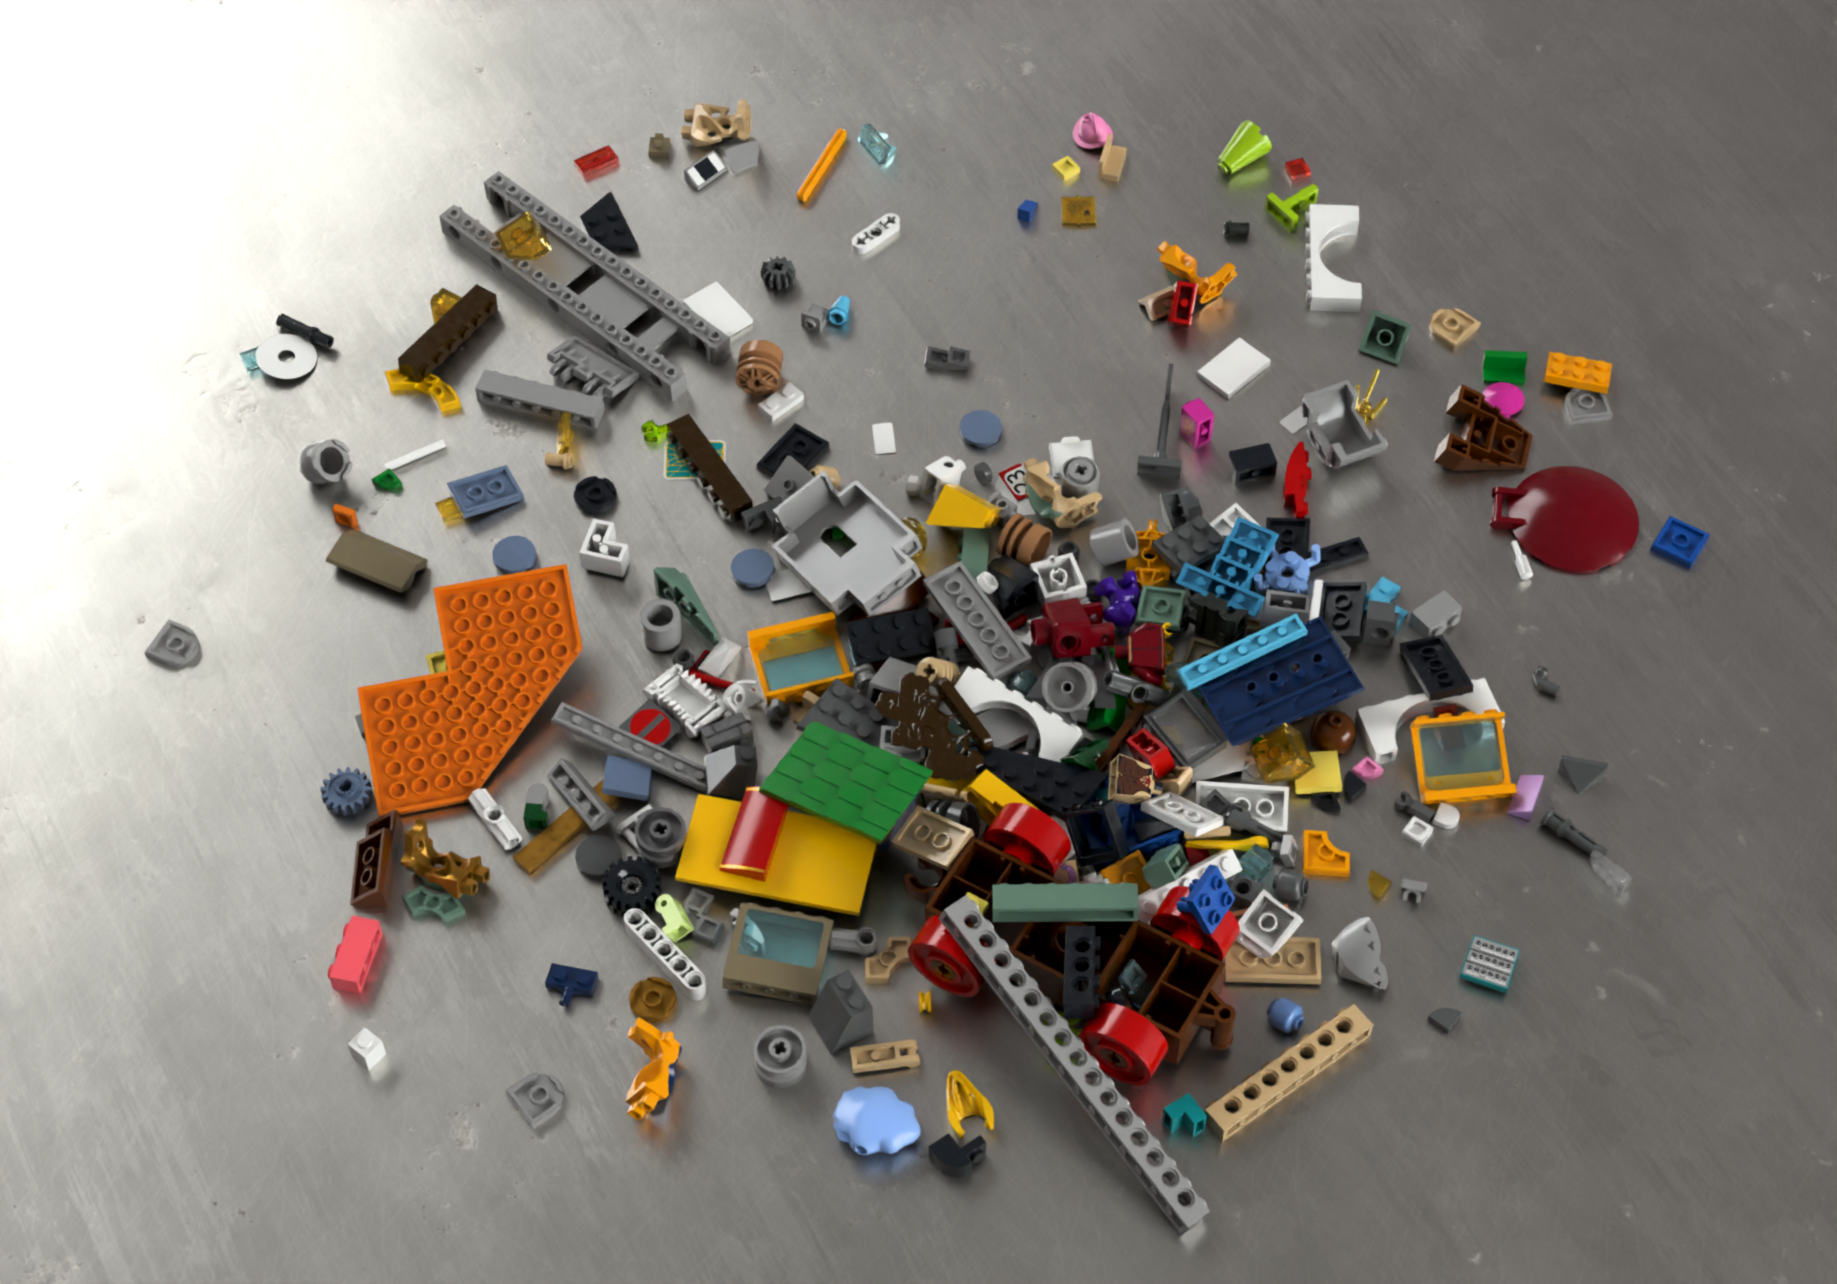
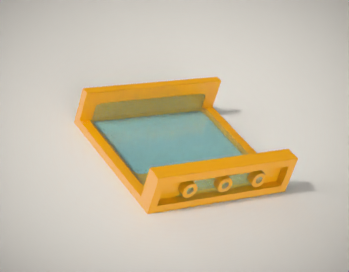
M834 611L747 631L748 645L766 704L770 705L774 698L779 699L785 704L803 702L802 696L807 691L821 697L836 678L849 687L855 688L854 673L849 670L836 629Z
M1490 709L1485 710L1484 714H1475L1474 711L1461 713V716H1452L1451 713L1438 715L1439 718H1430L1428 715L1416 717V720L1410 724L1420 800L1424 805L1440 804L1441 802L1453 803L1507 798L1517 793L1516 784H1511L1502 727V719L1505 717V712Z

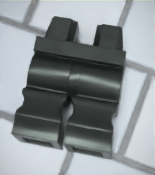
M1211 592L1206 597L1199 593L1191 597L1189 606L1194 609L1190 611L1187 622L1195 625V634L1199 636L1202 634L1206 639L1215 640V645L1218 644L1221 649L1245 638L1249 610L1237 609L1233 614H1228V602L1216 597Z

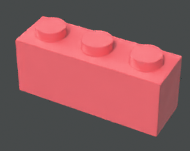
M352 915L349 924H345L343 941L341 944H338L334 965L331 964L328 970V978H330L333 988L355 993L361 992L382 935V929L378 920Z

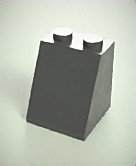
M849 969L827 980L808 1015V1019L830 1054L833 1055L874 1034L873 1007Z

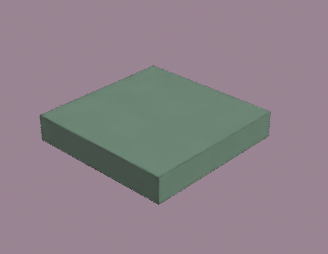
M1143 585L1135 617V626H1140L1146 622L1161 624L1162 626L1168 622L1171 627L1166 630L1179 631L1187 598V590Z

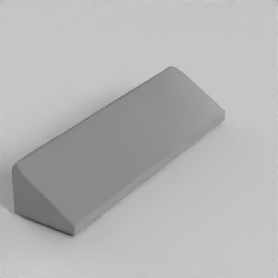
M561 758L547 775L592 830L595 831L616 817L571 762Z

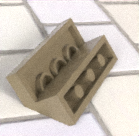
M352 529L341 534L328 554L326 562L401 593L412 588L415 572L426 568L428 559Z

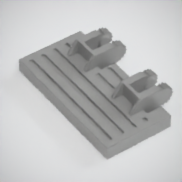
M575 335L547 354V360L554 364L549 371L550 374L557 376V374L561 373L560 380L563 382L569 381L574 376L586 382L582 388V393L586 395L594 392L593 395L599 398H604L607 395L613 398L639 379V372Z

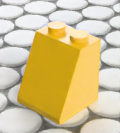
M945 484L926 523L938 526L992 528V526H996L1001 517L999 514L1001 508L957 484Z

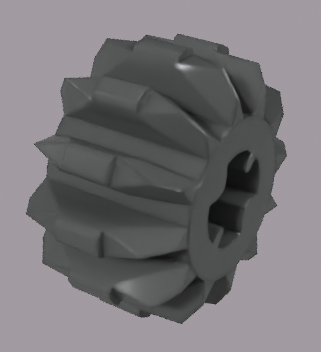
M776 256L775 259L768 258L767 262H763L760 275L764 285H769L770 289L774 287L778 290L781 287L787 289L788 284H793L795 269L792 261H787L786 257L779 259Z

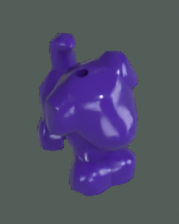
M1134 570L1124 573L1122 575L1123 579L1117 580L1116 583L1113 577H1108L1101 580L1093 588L1094 593L1098 597L1105 596L1110 606L1103 610V619L1106 622H1113L1114 628L1123 634L1130 631V627L1135 623V609H1138L1142 592L1138 587V580Z

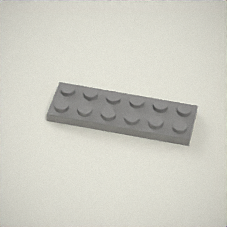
M961 561L923 579V586L993 681L1032 662L1030 654Z

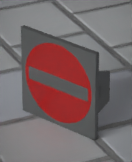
M649 698L618 728L662 747L683 726Z

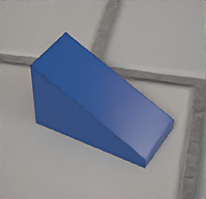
M1025 200L1018 208L1017 219L1030 222L1038 203Z

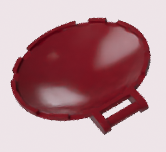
M1576 466L1551 467L1530 475L1516 489L1507 487H1494L1492 489L1494 502L1490 526L1494 529L1510 530L1512 535H1515L1519 541V546L1530 557L1535 556L1544 562L1543 565L1570 573L1599 571V568L1608 565L1613 566L1621 561L1636 542L1639 531V517L1635 504L1619 484L1599 472ZM1502 500L1508 501L1507 517L1502 516Z

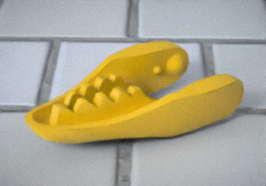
M958 1070L949 1072L947 1077V1113L949 1123L959 1140L963 1139L965 1130L961 1128L959 1123L964 1117L971 1115L983 1116L985 1127L989 1131L993 1130L994 1113L989 1101L962 1072Z

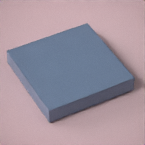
M607 755L602 794L647 801L651 768L631 759Z

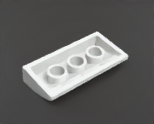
M1196 781L1195 804L1199 805L1216 789L1231 804L1236 803L1249 810L1251 817L1276 832H1287L1289 787ZM1226 812L1222 815V817L1224 818V820H1226V818H1225Z

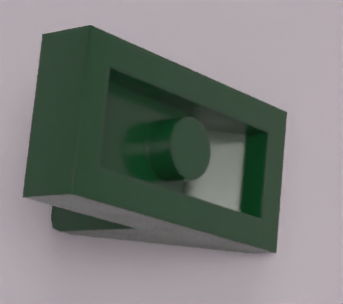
M1107 739L1094 740L1061 758L1060 761L1061 763L1099 771L1095 759L1102 756V751L1110 746Z

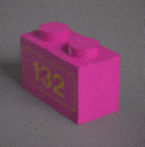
M1200 398L1185 403L1181 410L1179 434L1194 450L1212 440L1214 413Z

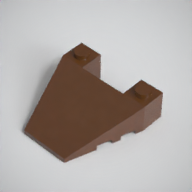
M1461 384L1450 396L1446 410L1447 414L1464 421L1461 437L1449 433L1438 445L1434 462L1453 471L1524 470L1533 435L1512 418L1508 420L1500 413L1501 409L1497 406L1492 407L1484 400L1486 397L1480 392Z

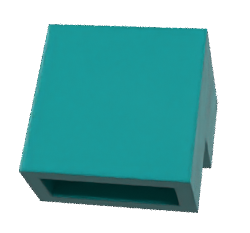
M1187 1093L1164 1108L1162 1122L1170 1133L1184 1126L1190 1135L1194 1137L1205 1130L1207 1115L1193 1097Z

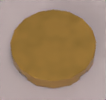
M649 977L647 980L637 982L631 989L629 995L630 1009L636 1018L640 1017L648 1023L661 1022L670 1017L674 1012L677 1004L676 992L671 983L665 979Z

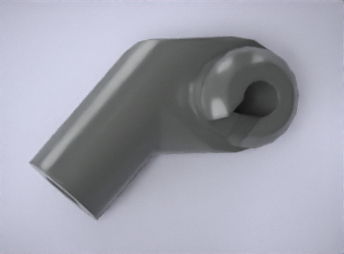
M1538 666L1536 671L1533 672V679L1537 688L1557 696L1560 686L1548 681L1546 676L1548 673L1547 668Z

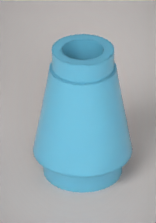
M840 296L829 309L828 318L831 323L841 325L847 321L850 305L848 297Z

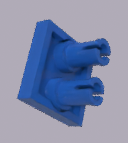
M1209 865L1199 880L1193 879V883L1189 884L1190 894L1188 897L1182 896L1180 897L1181 901L1178 900L1177 910L1179 912L1192 913L1202 931L1211 935L1236 899L1218 866Z

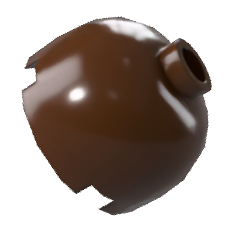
M1339 710L1323 712L1315 719L1311 727L1310 737L1312 744L1318 751L1337 750L1338 754L1342 753L1341 755H1344L1355 744L1356 726L1353 720L1344 712Z

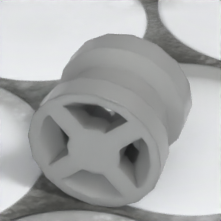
M863 664L853 670L854 679L858 681L857 687L860 691H868L869 682L875 676V670L871 664Z

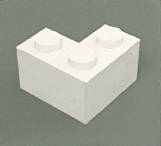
M593 518L579 552L582 568L619 577L624 576L630 562L629 549L627 544L615 542L616 532L614 523Z

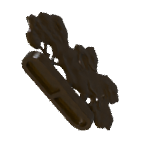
M913 672L899 679V693L881 692L879 694L878 700L875 703L876 709L885 718L899 721V725L891 731V745H907L908 748L915 750L923 746L927 747L929 753L924 764L926 768L933 771L932 778H943L946 781L953 782L960 778L965 780L976 778V769L983 765L984 757L977 751L969 750V739H972L981 751H987L994 746L993 740L948 678L943 677L936 681L935 688L939 695L938 697L930 695L928 691V677L916 676ZM928 698L932 700L928 703L924 702V700ZM942 700L952 712V715L945 716L937 711L936 707ZM957 719L966 732L962 736L954 735L948 730V723ZM953 737L958 738L955 742L950 740ZM963 741L961 746L964 747L960 753H957L955 751L956 744ZM966 750L969 753L968 756L963 755Z

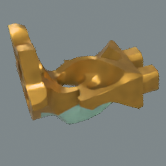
M418 817L414 827L405 832V850L400 863L408 871L419 875L426 886L440 891H447L455 899H459L463 894L473 896L478 890V881L486 883L490 879V869L482 866L480 856L465 859L452 851L449 853L436 852L433 848V840L428 838L427 822L423 818ZM441 864L443 867L435 868L433 866Z

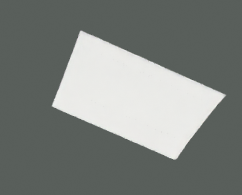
M790 569L774 572L771 580L766 583L772 601L812 592Z

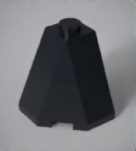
M1006 554L990 562L988 572L998 582V588L992 594L997 611L1005 621L1038 601L1039 575Z

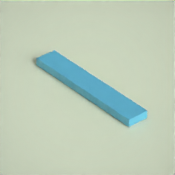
M1294 614L1177 669V675L1187 691L1307 635L1308 630L1298 615Z

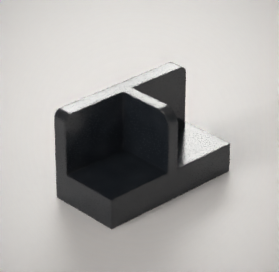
M1269 443L1229 451V458L1233 465L1232 479L1234 484L1276 475L1277 460Z

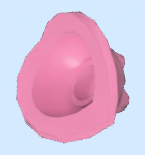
M1094 112L1083 115L1074 126L1073 138L1077 145L1084 149L1092 150L1104 147L1108 134H1112L1113 139V133L1109 125L1102 117L1095 115Z

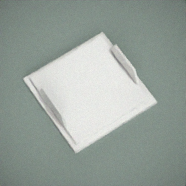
M1078 436L1063 437L1060 442L1049 443L1053 478H1061L1063 464L1072 457L1082 456L1094 460L1091 440L1081 441Z

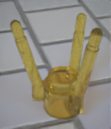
M1379 369L1375 370L1364 399L1360 400V402H1358L1360 385H1356L1358 398L1355 409L1364 418L1365 422L1368 419L1372 420L1375 413L1387 401V398L1384 397L1373 410L1371 403L1368 401L1380 372Z

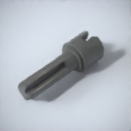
M943 628L937 630L934 633L937 651L942 653L943 660L950 661L958 666L955 650L959 647L956 629Z
M1236 803L1231 804L1225 814L1226 820H1224V824L1239 832L1245 829L1257 836L1266 837L1270 843H1282V834L1252 818L1249 810Z

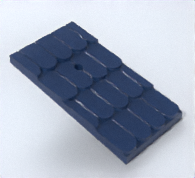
M1321 616L1303 623L1308 630L1307 635L1198 686L1233 747L1242 745L1265 733L1268 734L1301 717L1309 716L1329 705H1335L1365 690Z

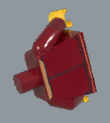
M1146 622L1128 634V645H1115V659H1128V668L1133 674L1151 684L1171 690V687H1167L1165 682H1172V677L1163 678L1162 676L1165 675V639L1172 635V633H1168L1165 629H1168L1171 625L1168 622L1162 626L1161 624Z

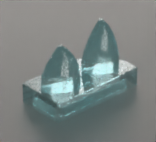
M870 123L863 125L858 141L879 165L885 164L888 156L892 155L896 150L895 146L885 141L888 138V134L876 131Z

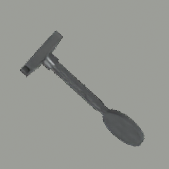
M1169 364L1157 451L1154 453V457H1138L1137 474L1180 478L1182 460L1168 459L1165 452L1170 417L1169 401L1173 364Z

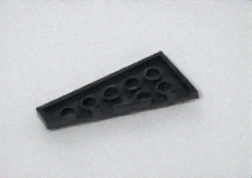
M968 742L969 750L977 751L984 757L983 765L976 769L977 774L987 769L1027 801L1064 820L1063 815L1070 809L1072 804L1083 802L1084 805L1088 804L1108 780L1109 773L997 747L981 751L974 742ZM966 750L963 755L968 756V751Z

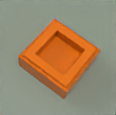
M335 503L332 508L335 522L355 528L358 524L355 510Z

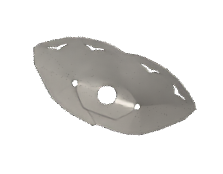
M1369 917L1359 918L1347 925L1331 944L1336 972L1340 977L1386 990L1388 975L1385 966L1379 959L1381 942L1378 932ZM1365 924H1367V929L1370 931V933L1363 930L1365 928ZM1371 942H1373V944H1372V947H1373V949H1374L1373 951L1371 950L1370 947H1368V945H1369ZM1376 967L1378 968L1377 972L1380 973V975L1374 973Z

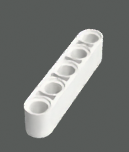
M638 908L628 910L624 915L628 936L690 1000L698 1001L703 999L707 993L703 973L642 910ZM633 922H640L636 925L631 924ZM649 937H654L652 940H646ZM663 953H670V954L667 955V956H662V955H661V954H663ZM679 968L685 969V970L680 971V972L676 971V970L679 969ZM693 984H699V985H700V986H698V987H691V985H693Z

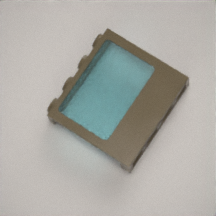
M741 903L722 977V988L814 1006L818 998L819 984L834 920L824 916H809L802 912L783 911L777 907L767 908L755 903Z

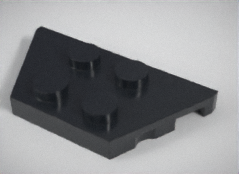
M612 192L607 193L580 216V222L586 234L606 249L620 251V248H632V252L639 251L638 244Z

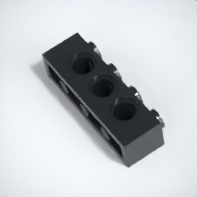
M1066 926L1063 994L1065 1019H1094V1010L1099 1009V994H1095V989H1100V976L1095 974V971L1100 969V955H1096V950H1101V938L1096 936L1095 926Z

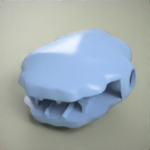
M860 1086L850 1091H845L833 1113L835 1120L833 1127L837 1132L838 1139L843 1143L849 1144L851 1149L860 1155H869L877 1152L896 1153L901 1148L914 1143L919 1138L921 1127L915 1118L913 1106L899 1100L892 1089L883 1086L873 1088Z

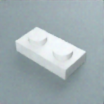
M789 382L759 403L758 410L773 422L804 400V394Z

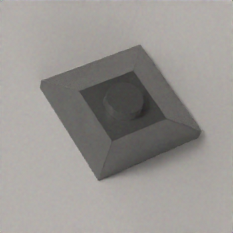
M733 745L705 755L707 796L743 800L746 788L755 786L758 768L756 747Z

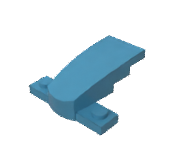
M1238 517L1230 536L1227 535L1220 554L1217 553L1210 573L1185 563L1176 583L1205 597L1211 592L1216 597L1226 600L1228 602L1227 612H1233L1234 609L1249 610V616L1257 618L1266 598L1249 589L1254 582V575L1260 573L1279 534Z

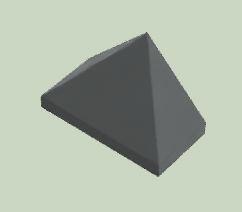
M1562 755L1558 772L1580 794L1604 779L1608 763Z
M1156 817L1134 822L1133 825L1140 843L1178 829Z

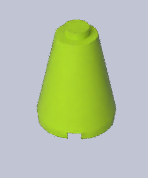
M1246 120L1240 124L1217 160V167L1221 173L1231 175L1269 153L1272 149L1269 138L1266 134L1262 136L1259 133L1261 128L1255 123Z

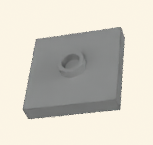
M787 455L764 491L773 499L780 496L782 502H784L812 480L814 476L793 457Z

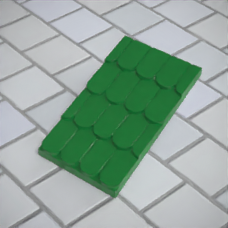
M811 722L786 755L779 761L772 773L765 779L759 788V792L870 839L888 850L892 845L891 840L915 809L919 791L932 776L933 771L907 758H901L879 747H873L848 734L837 732L818 722Z

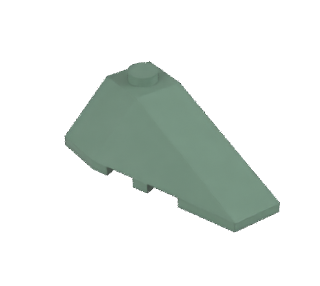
M656 567L653 570L656 595L660 599H666L676 604L680 611V617L713 646H716L718 643V632L696 594L689 577L683 572L680 573L676 568Z

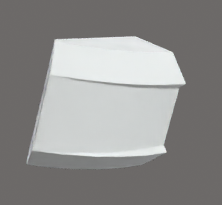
M1263 889L1239 920L1240 932L1236 939L1260 959L1269 958L1285 944L1304 920L1294 911H1290L1275 900L1271 894Z

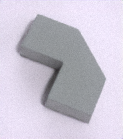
M693 887L682 904L694 927L691 935L698 940L714 945L724 928V923L705 915L714 901V896Z

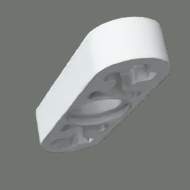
M894 213L885 214L852 238L853 252L859 255L866 254L900 229L899 216ZM874 231H878L881 233V235L872 236L871 233Z

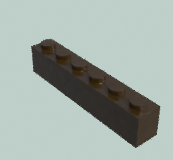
M476 284L398 358L399 372L418 383L429 377L438 365H441L452 352L457 350L464 340H467L478 327L483 325L487 318L497 311L496 294Z
M690 414L667 424L666 439L668 443L676 447L677 455L681 460L684 459L686 461L689 472L696 475L699 486L702 489H706L710 501L717 504L720 515L723 518H727L730 524L741 520V512L753 507L752 499Z

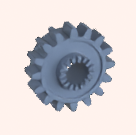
M347 767L345 772H342L339 768L337 769L338 774L329 773L330 780L324 779V787L320 788L323 803L326 804L328 810L333 809L334 814L341 813L346 816L347 814H356L360 809H364L366 803H370L369 796L373 794L372 786L365 772L360 774L358 768L351 772L350 768Z

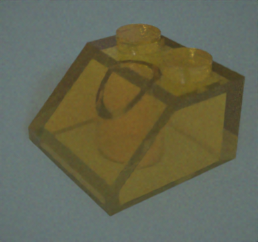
M527 211L495 233L508 259L537 260L552 249L542 226L530 211Z
M1286 722L1250 748L1266 784L1298 780L1316 767L1301 733Z

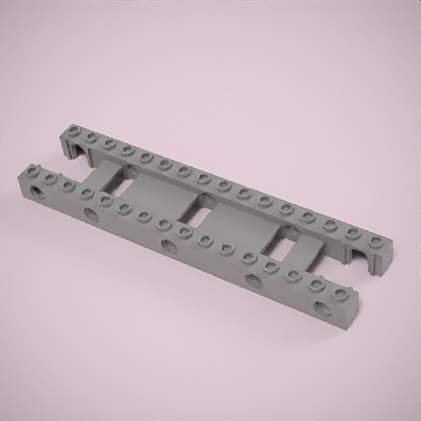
M499 171L484 181L486 198L489 200V203H498L497 194H499L504 200L507 216L513 217L498 230L492 233L481 225L478 219H473L462 211L461 207L455 205L439 216L442 232L608 355L639 372V378L672 402L687 390L686 374L682 368L678 369L666 360L664 355H659L654 351L670 336L674 334L688 344L690 349L695 350L699 348L698 339H700L707 348L708 362H713L715 365H718L731 354L729 336ZM453 228L457 230L460 237L453 231ZM527 230L542 236L541 239L523 253L518 252L509 245ZM585 271L600 278L580 295L566 287ZM643 313L658 320L638 338L624 329ZM654 375L661 381L662 385L655 380Z

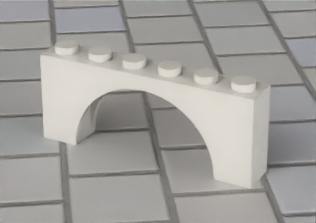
M1310 204L1309 212H1305L1304 224L1308 225V228H1305V240H1308V243L1305 244V255H1309V258H1306L1305 271H1309V274H1306V286H1309V290L1306 291V302H1310V311L1360 312L1362 301L1361 283L1346 281L1335 276L1325 267L1319 254L1322 248L1330 241L1341 236L1357 235L1359 206Z
M968 666L954 686L974 714L988 709L1002 708L1016 711L1028 718L1038 730L1041 738L1038 756L1040 758L1061 762L1060 759L1072 753L1083 739L1082 730L1078 726L1066 724L1056 713L1051 712L1049 714L1037 702L1032 701L1030 703L1024 699L1025 697L1020 692L1008 690L1001 681L997 679L991 680L985 672L978 668L974 670ZM943 702L938 709L939 712L946 716L952 715V712Z
M1471 679L1473 692L1460 696L1429 701L1424 692L1417 695H1407L1393 701L1386 700L1381 704L1373 706L1366 705L1357 709L1355 723L1370 758L1378 765L1395 761L1398 751L1395 733L1402 723L1417 714L1443 712L1451 713L1454 716H1461V713L1474 711L1475 714H1484L1485 710L1497 709L1500 712L1486 679ZM1503 718L1502 727L1504 728L1505 720ZM1491 722L1469 724L1477 732L1480 739L1495 736L1494 727Z

